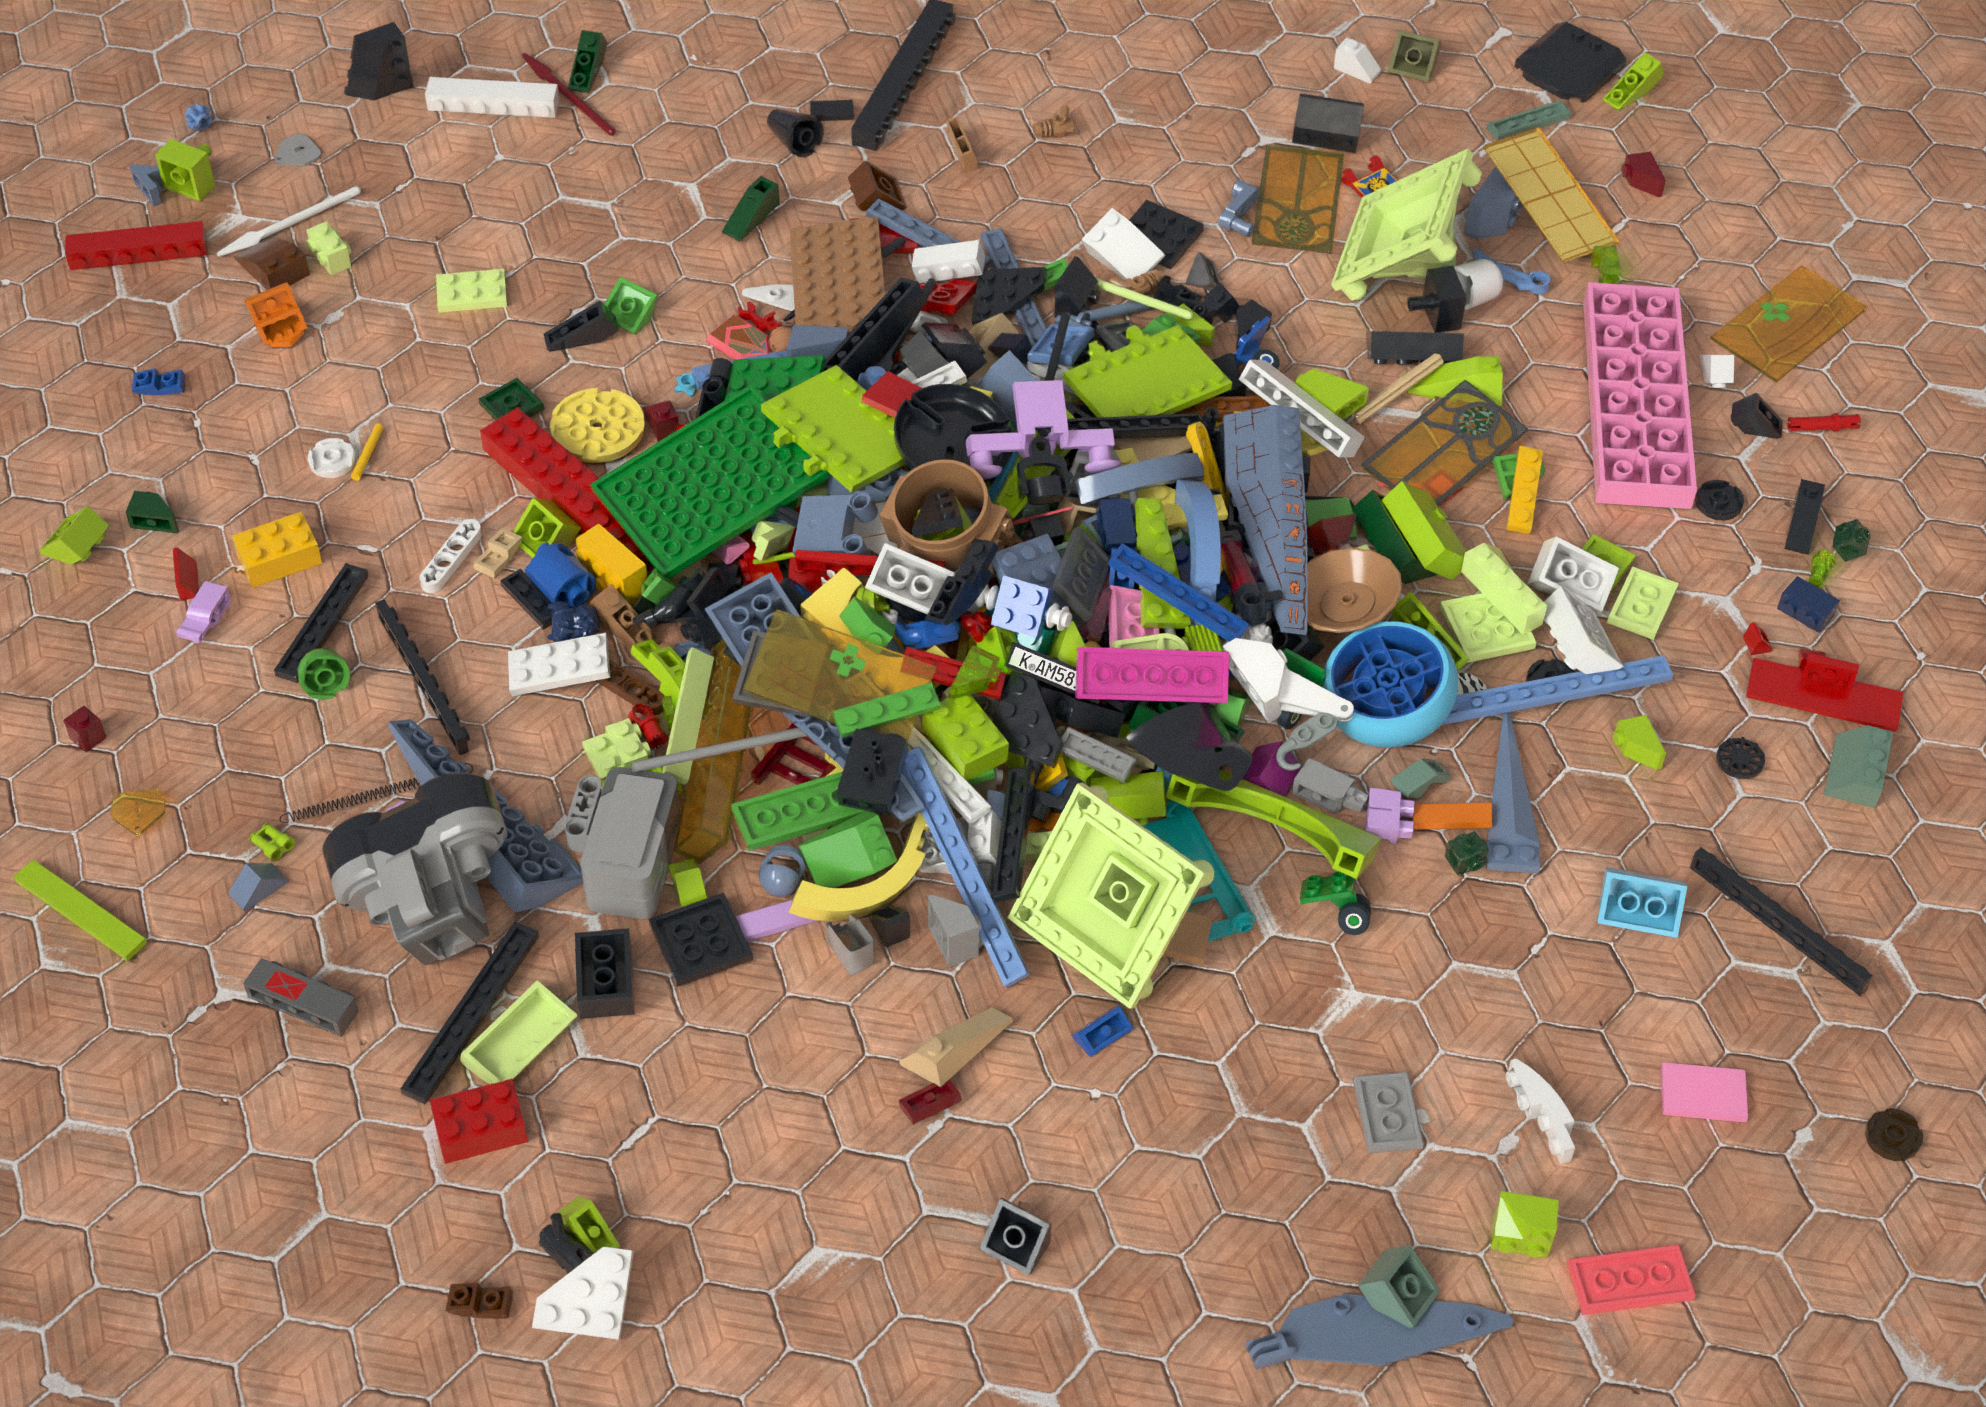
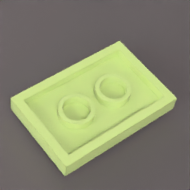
M504 269L436 275L439 313L507 307Z
M1632 567L1612 608L1607 623L1654 640L1679 583Z

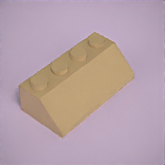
M1003 313L974 324L969 330L970 334L986 352L983 357L987 360V363L967 380L983 378L989 368L1000 359L988 347L1001 333L1019 334Z

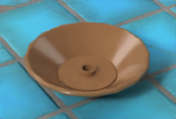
M1353 547L1332 550L1311 559L1307 563V625L1320 631L1344 633L1362 630L1381 621L1395 608L1401 595V573L1390 559L1373 550Z

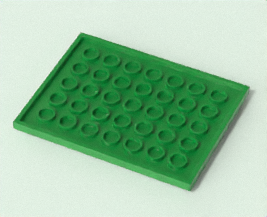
M752 384L590 484L592 491L653 567L667 579H670L776 512L778 506L782 507L830 478L827 470H820L811 476L804 471V460L810 459L811 456L797 443L783 444L780 448L773 443L774 432L780 428L761 412V404L766 402V400Z

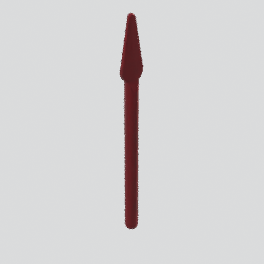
M522 53V57L538 78L547 80L550 84H557L558 91L608 135H615L616 130L552 74L549 67L526 53Z

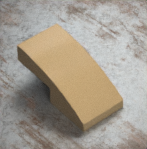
M501 528L488 541V549L474 562V569L495 578L505 568L519 548L522 537Z

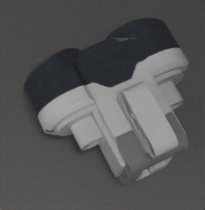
M451 773L428 780L416 791L414 799L384 813L365 812L346 819L328 835L323 844L322 853L336 901L350 909L368 911L373 925L379 926L391 923L396 941L421 963L428 965L437 960L443 961L475 946L477 941L489 936V929L486 923L488 920L476 882L490 874L491 869L487 859L505 842L507 829L491 782L475 774Z

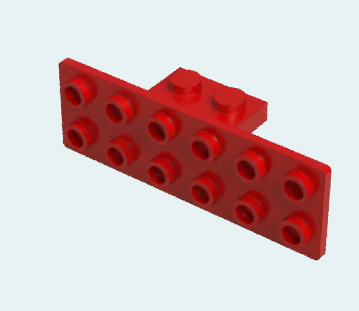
M1809 653L1803 669L1753 658L1746 697L1897 732L1903 692L1855 681L1859 664Z

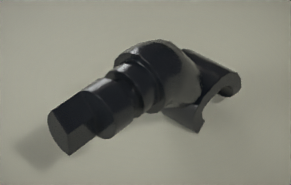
M702 568L697 569L688 579L686 576H681L679 579L680 586L661 599L660 603L655 606V609L650 608L635 616L633 623L638 626L646 621L651 628H654L661 623L660 620L663 622L668 619L672 621L682 615L689 606L686 601L706 575Z

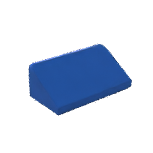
M1119 1005L1109 1009L1071 1035L1091 1057L1134 1028Z

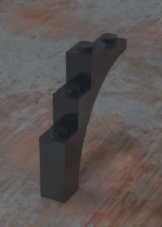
M977 656L974 665L1001 672L983 664L980 656ZM1010 674L1005 676L1000 698L1003 696ZM1039 682L1042 695L1053 717L1072 726L1118 738L1126 716L1125 713L1109 705L1096 704L1087 699H1077L1074 694Z

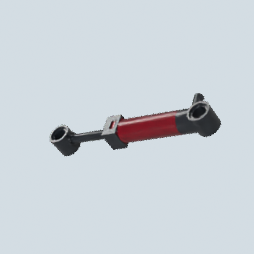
M1210 489L1212 495L1222 494L1223 497V493L1221 491L1216 489ZM1223 520L1219 521L1221 562L1241 609V618L1249 623V625L1262 624L1266 620V602L1281 600L1283 593L1281 590L1260 592L1242 549V539L1238 529L1227 531Z

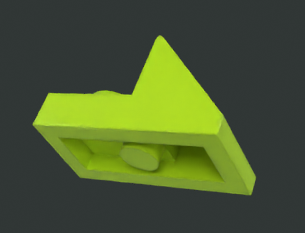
M694 858L669 865V873L681 907L707 898L701 871L696 866Z

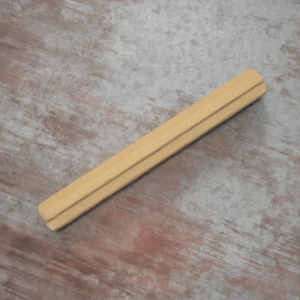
M1436 353L1377 394L1365 406L1351 414L1353 421L1361 424L1444 363L1442 356Z

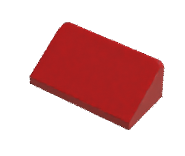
M176 547L173 550L175 585L179 598L181 600L194 599L199 591L197 563L192 557Z

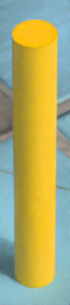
M376 423L351 474V478L355 481L360 480L384 429L382 424Z

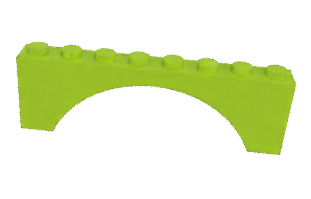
M1219 769L1218 774L1221 780L1228 781L1231 779L1232 774ZM1173 774L1165 796L1187 807L1222 808L1245 813L1274 823L1293 832L1316 847L1328 859L1332 869L1356 879L1374 861L1382 839L1379 836L1243 779L1234 789L1222 791L1193 779Z

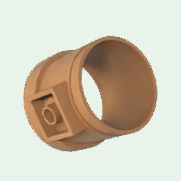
M955 460L930 461L914 468L905 476L900 475L879 515L890 542L900 544L902 551L921 559L945 561L946 569L952 572L959 569L975 538L995 542L999 547L998 551L1013 546L1016 540V532L1008 508L992 504L986 484L980 474L969 465ZM953 488L954 495L962 508L981 511L979 517L970 528L953 538L929 541L912 535L913 519L916 518L917 511L921 510L927 495L933 493L936 489ZM992 563L988 568L993 574L989 582H991L997 574Z

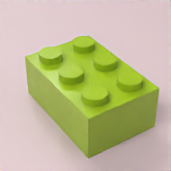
M967 689L939 702L940 708L938 710L922 714L921 729L941 755L966 781L1007 762L1008 741Z

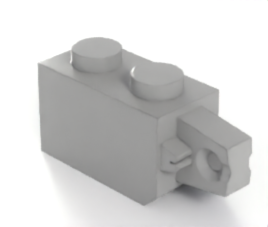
M1310 758L1307 759L1295 777L1292 791L1293 795L1333 814L1341 812L1343 807L1361 812L1367 804L1369 797L1353 786L1355 779Z

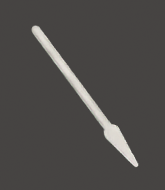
M358 186L352 187L260 231L247 232L217 252V256L220 257L250 248L268 236L359 195L361 189Z

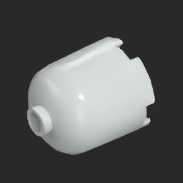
M1480 259L1454 267L1467 296L1465 310L1495 299L1502 291V273L1494 262Z

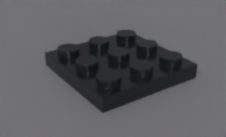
M1146 200L1129 219L1136 228L1165 254V257L1158 264L1168 269L1173 268L1204 230L1203 223L1149 200Z
M724 893L648 919L649 926L677 987L753 960L750 947Z

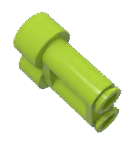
M265 823L261 830L252 833L249 837V840L262 849L264 855L272 861L279 860L284 852L292 850L295 846L294 838L287 833H281L270 823ZM270 836L273 840L269 842L264 837Z

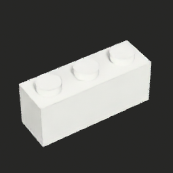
M979 240L914 249L912 270L919 283H926L929 278L941 281L983 275L985 254Z

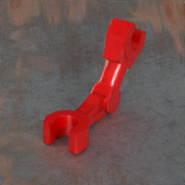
M751 302L747 303L748 311L743 310L741 307L738 308V316L744 320H751L763 332L767 330L773 331L782 326V323H777L774 315H776L775 311L767 313L762 319L756 314L755 305Z

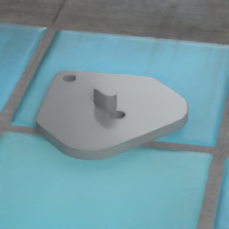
M295 134L281 141L275 156V163L280 165L307 166L321 157V151L308 136Z

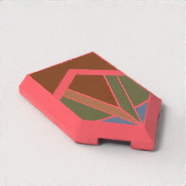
M735 314L713 330L706 339L708 344L732 359L772 353L768 342L770 335Z

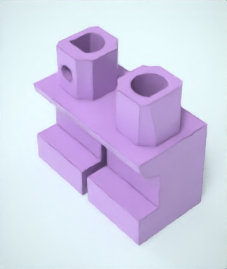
M1370 788L1367 802L1366 831L1382 839H1389L1392 844L1397 843V838H1412L1414 822L1400 820V817L1413 818L1414 801L1401 799V792Z

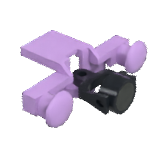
M1062 380L1014 382L1012 387L1018 433L972 434L965 440L967 457H970L971 467L983 479L996 477L1002 471V467L993 465L992 456H998L1001 452L1018 451L1023 458L1017 464L1019 499H1024L1027 496V502L1033 505L1059 502L1071 492L1070 481L1073 479V474L1067 470V462L1063 457L1052 455L1056 446H1061V449H1079V452H1088L1090 463L1085 465L1084 468L1092 474L1120 467L1121 463L1118 460L1111 459L1110 449L1115 445L1113 428L1068 430ZM1051 427V432L1046 437H1033L1035 435V428ZM1033 466H1051L1060 471V477L1041 476L1026 481L1025 469Z

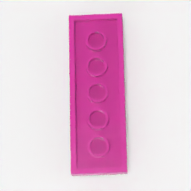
M1077 647L1075 698L1228 703L1229 652Z

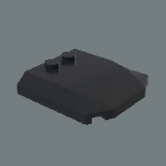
M1566 21L1556 23L1515 61V68L1522 70L1526 81L1565 100H1569L1570 97L1581 98V102L1585 103L1625 66L1627 59L1618 47Z

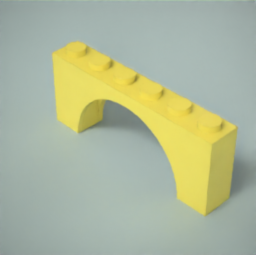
M845 568L841 569L801 604L802 620L807 627H813L819 632L823 641L831 643L837 648V651L845 653L848 643L859 647L856 658L862 659L866 663L863 671H858L863 675L867 674L870 676L880 690H886L889 694L931 683L928 680L900 673L903 658L877 656L857 642L839 615L854 596L856 597L859 588L862 587V582ZM935 645L925 651L950 658ZM847 655L846 657H843L845 659L849 658L854 663V660H852V656ZM932 682L934 689L940 685L939 683Z

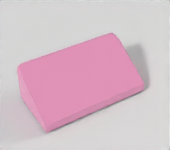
M738 535L714 550L713 553L728 565L749 548V543Z

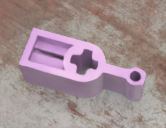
M205 581L190 603L187 610V618L176 632L177 637L201 643L208 629L214 628L231 603L228 587Z

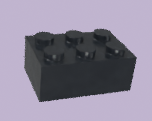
M629 928L575 933L576 989L580 1019L635 1014L632 945Z

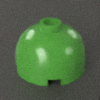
M318 648L308 652L300 660L297 668L298 681L302 689L315 699L324 700L335 697L336 694L333 693L339 692L341 689L344 690L350 680V669L344 658L335 650L328 648Z

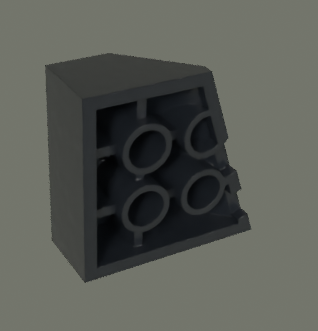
M395 22L354 35L350 56L352 60L351 68L347 73L348 85L345 86L344 90L346 96L374 101L413 87L405 36Z

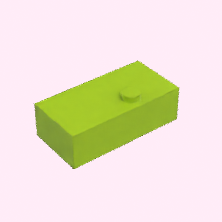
M1401 481L1382 499V502L1423 567L1445 578L1454 580L1461 573L1464 555L1467 552L1446 520L1447 514L1437 506L1431 495Z

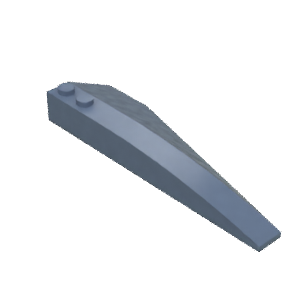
M411 719L389 722L388 727L421 786L428 780L441 775L468 773V766L463 762L456 763L449 757L450 751L445 747L432 743L434 738ZM494 789L507 829V838L502 846L487 859L491 872L486 878L514 912L536 909L583 884L581 868L563 846L554 838L549 841L543 835L544 830L537 824L532 826L524 819L525 814L519 809L509 807L507 805L508 800Z

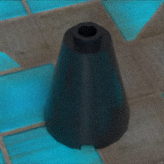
M774 109L767 117L768 127L793 155L807 157L815 152L813 149L816 145L820 146L824 129L823 124L815 116Z

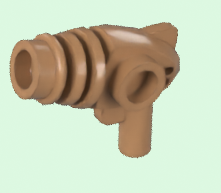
M1062 105L1060 114H1055L1050 119L1046 118L1041 123L1039 121L1034 123L1033 132L1035 137H1042V135L1044 137H1051V134L1055 137H1063L1065 133L1074 132L1076 121L1069 118V106Z
M1154 269L1132 279L1127 278L1124 281L1111 277L1109 283L1147 295L1159 285L1162 276L1158 270Z

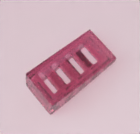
M1110 588L1100 592L1092 619L1087 622L1083 621L1078 630L1081 637L1087 641L1098 642L1103 636L1112 595V589Z

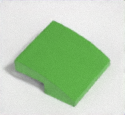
M1348 497L1305 501L1312 544L1338 542L1342 539L1345 541L1357 539L1354 515Z

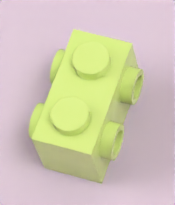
M326 221L306 230L308 235L306 244L309 250L315 254L319 263L326 268L330 275L351 267L349 257L351 249L346 241L341 240L336 228L332 229Z

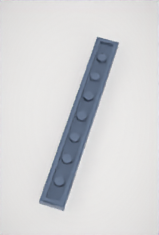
M1002 228L980 233V239L987 255L991 257V264L994 269L1019 268ZM1031 296L1027 299V303L1014 312V316L1022 334L1027 335L1033 347L1047 328Z

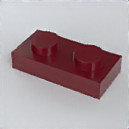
M949 1079L941 1087L932 1083L900 1099L899 1104L902 1111L914 1125L961 1102L962 1099L961 1093Z

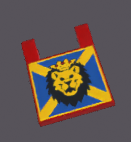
M1377 155L1369 159L1371 163L1368 164V168L1373 173L1357 180L1351 169L1343 171L1345 176L1341 178V182L1344 185L1350 186L1361 198L1398 181L1384 167L1380 157Z

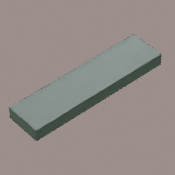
M1559 100L1487 123L1486 129L1497 142L1571 119L1572 113Z

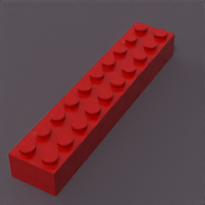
M518 407L480 430L483 450L537 498L551 500L581 526L578 532L579 535L600 524L646 564L647 573L654 569L653 565L592 491L590 484L598 480L599 477Z

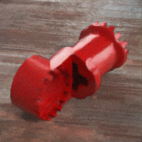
M636 703L627 718L630 719L632 724H638L640 731L644 733L650 749H657L658 746H662L661 744L665 745L669 737L662 731L659 725V718L651 711V707L648 708V705L644 706V703ZM635 713L642 714L645 719H640Z

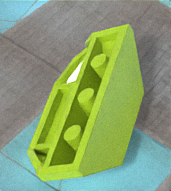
M1411 591L1392 609V622L1412 624L1436 636L1450 652L1457 671L1470 661L1459 644Z

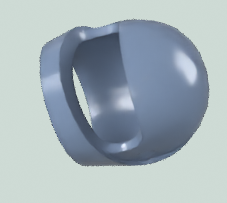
M787 845L775 846L769 851L759 868V881L767 893L776 897H785L795 892L805 871V860L802 853L798 849ZM776 855H789L798 861L800 867L792 870L783 865L773 864L771 859Z

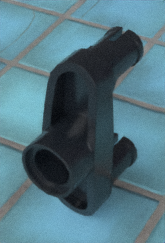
M1029 759L1028 765L1032 764L1036 769L1030 817L1045 823L1050 811L1062 814L1077 783L1083 782L1085 784V782L1070 775L1061 796L1058 795V797L1038 790L1035 785L1044 766Z

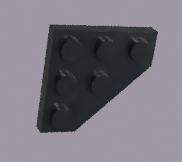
M1046 267L983 270V275H978L972 325L1000 313L1004 315L1010 311L1014 313L1027 303L1029 297L1035 293L1038 295L1043 292L1047 276Z
M1012 671L992 722L1008 741V752L1055 768L1064 743L1057 732L1049 706L1044 700L1039 681Z

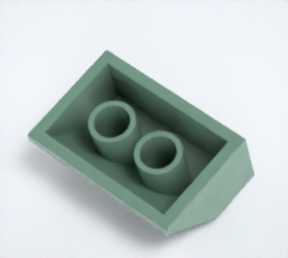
M1867 725L1836 734L1824 795L1875 808L1883 790L1893 732Z

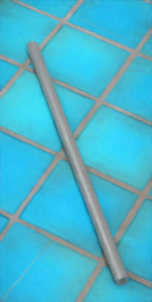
M793 728L632 762V769L634 772L801 738L807 735L799 728Z

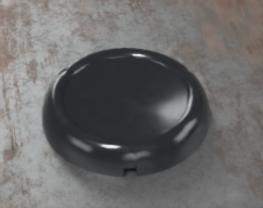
M935 384L912 393L910 401L906 398L900 405L894 421V441L901 458L911 470L935 460H955L971 467L970 457H967L965 441L969 435L1014 433L1013 426L1008 427L1007 425L1010 419L1006 412L986 394L958 384ZM1001 452L998 456H992L993 465L1002 467L1003 471L1013 452ZM993 478L983 479V480H984V482L986 483V482L992 480Z

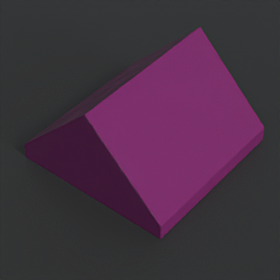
M1283 742L1257 746L1253 751L1252 763L1242 779L1285 797L1294 784V779L1301 770L1302 765L1296 770L1283 769L1276 760V753ZM1291 752L1285 755L1287 763H1299Z

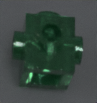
M1858 519L1844 522L1836 526L1832 547L1845 562L1867 555L1868 544L1871 538L1870 532Z
M1476 831L1468 834H1460L1453 840L1448 841L1444 857L1457 876L1469 871L1481 869L1486 863L1489 849L1485 840L1481 839Z

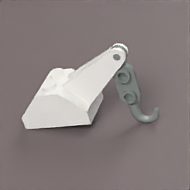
M1235 638L1223 646L1224 652H1229V670L1268 723L1276 720L1282 710L1314 716L1296 727L1288 740L1278 748L1276 760L1283 769L1296 770L1301 767L1300 763L1289 764L1285 761V755L1288 752L1312 746L1334 732L1338 721L1346 722L1353 718L1354 708L1350 701L1290 671L1285 664L1288 661L1284 653L1280 649L1276 651L1271 643Z

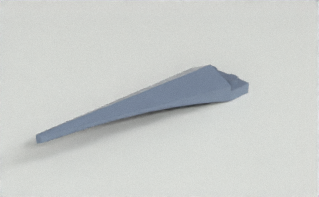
M1510 712L1503 713L1492 796V828H1488L1485 848L1486 870L1539 873L1540 843Z

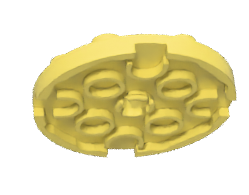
M591 388L571 394L556 406L550 423L551 436L579 461L587 463L613 462L615 459L625 456L639 444L645 430L644 415L640 405L629 395L611 389V392L598 391V388ZM593 424H599V425H602V428H601V427H593L592 425H593Z

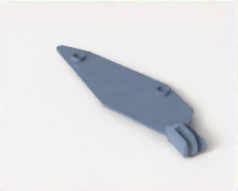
M1343 1294L1292 1309L1279 1332L1249 1340L1245 1343V1347L1249 1352L1251 1360L1254 1362L1256 1370L1290 1359L1383 1366L1510 1328L1513 1325V1318L1510 1315L1474 1304L1432 1301L1416 1325L1409 1328L1373 1309L1364 1295Z

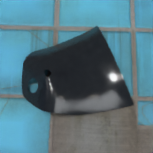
M1196 702L1166 711L1146 721L1126 737L1139 752L1160 768L1222 791L1234 789L1252 763V754L1235 739L1222 722L1215 707L1207 702ZM1216 747H1220L1223 749L1220 752L1214 751ZM1222 765H1228L1232 769V777L1228 781H1223L1219 777L1218 772Z

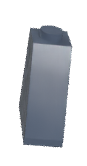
M793 325L787 345V357L823 355L826 360L848 336V328Z

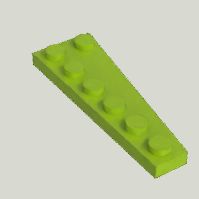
M1066 409L1067 419H1074L1075 417ZM1035 429V435L1033 437H1040V435ZM1056 446L1052 455L1064 458L1071 449H1061V446ZM1020 454L992 503L1008 508L1011 519H1014L1027 503V496L1024 499H1019L1017 464L1023 459ZM1033 466L1025 469L1026 481L1036 477L1049 476L1055 467Z
M1138 498L1135 502V518L1139 554L1180 580L1161 499ZM1139 585L1142 597L1140 600L1142 628L1185 629L1187 626H1190L1191 622L1188 615Z

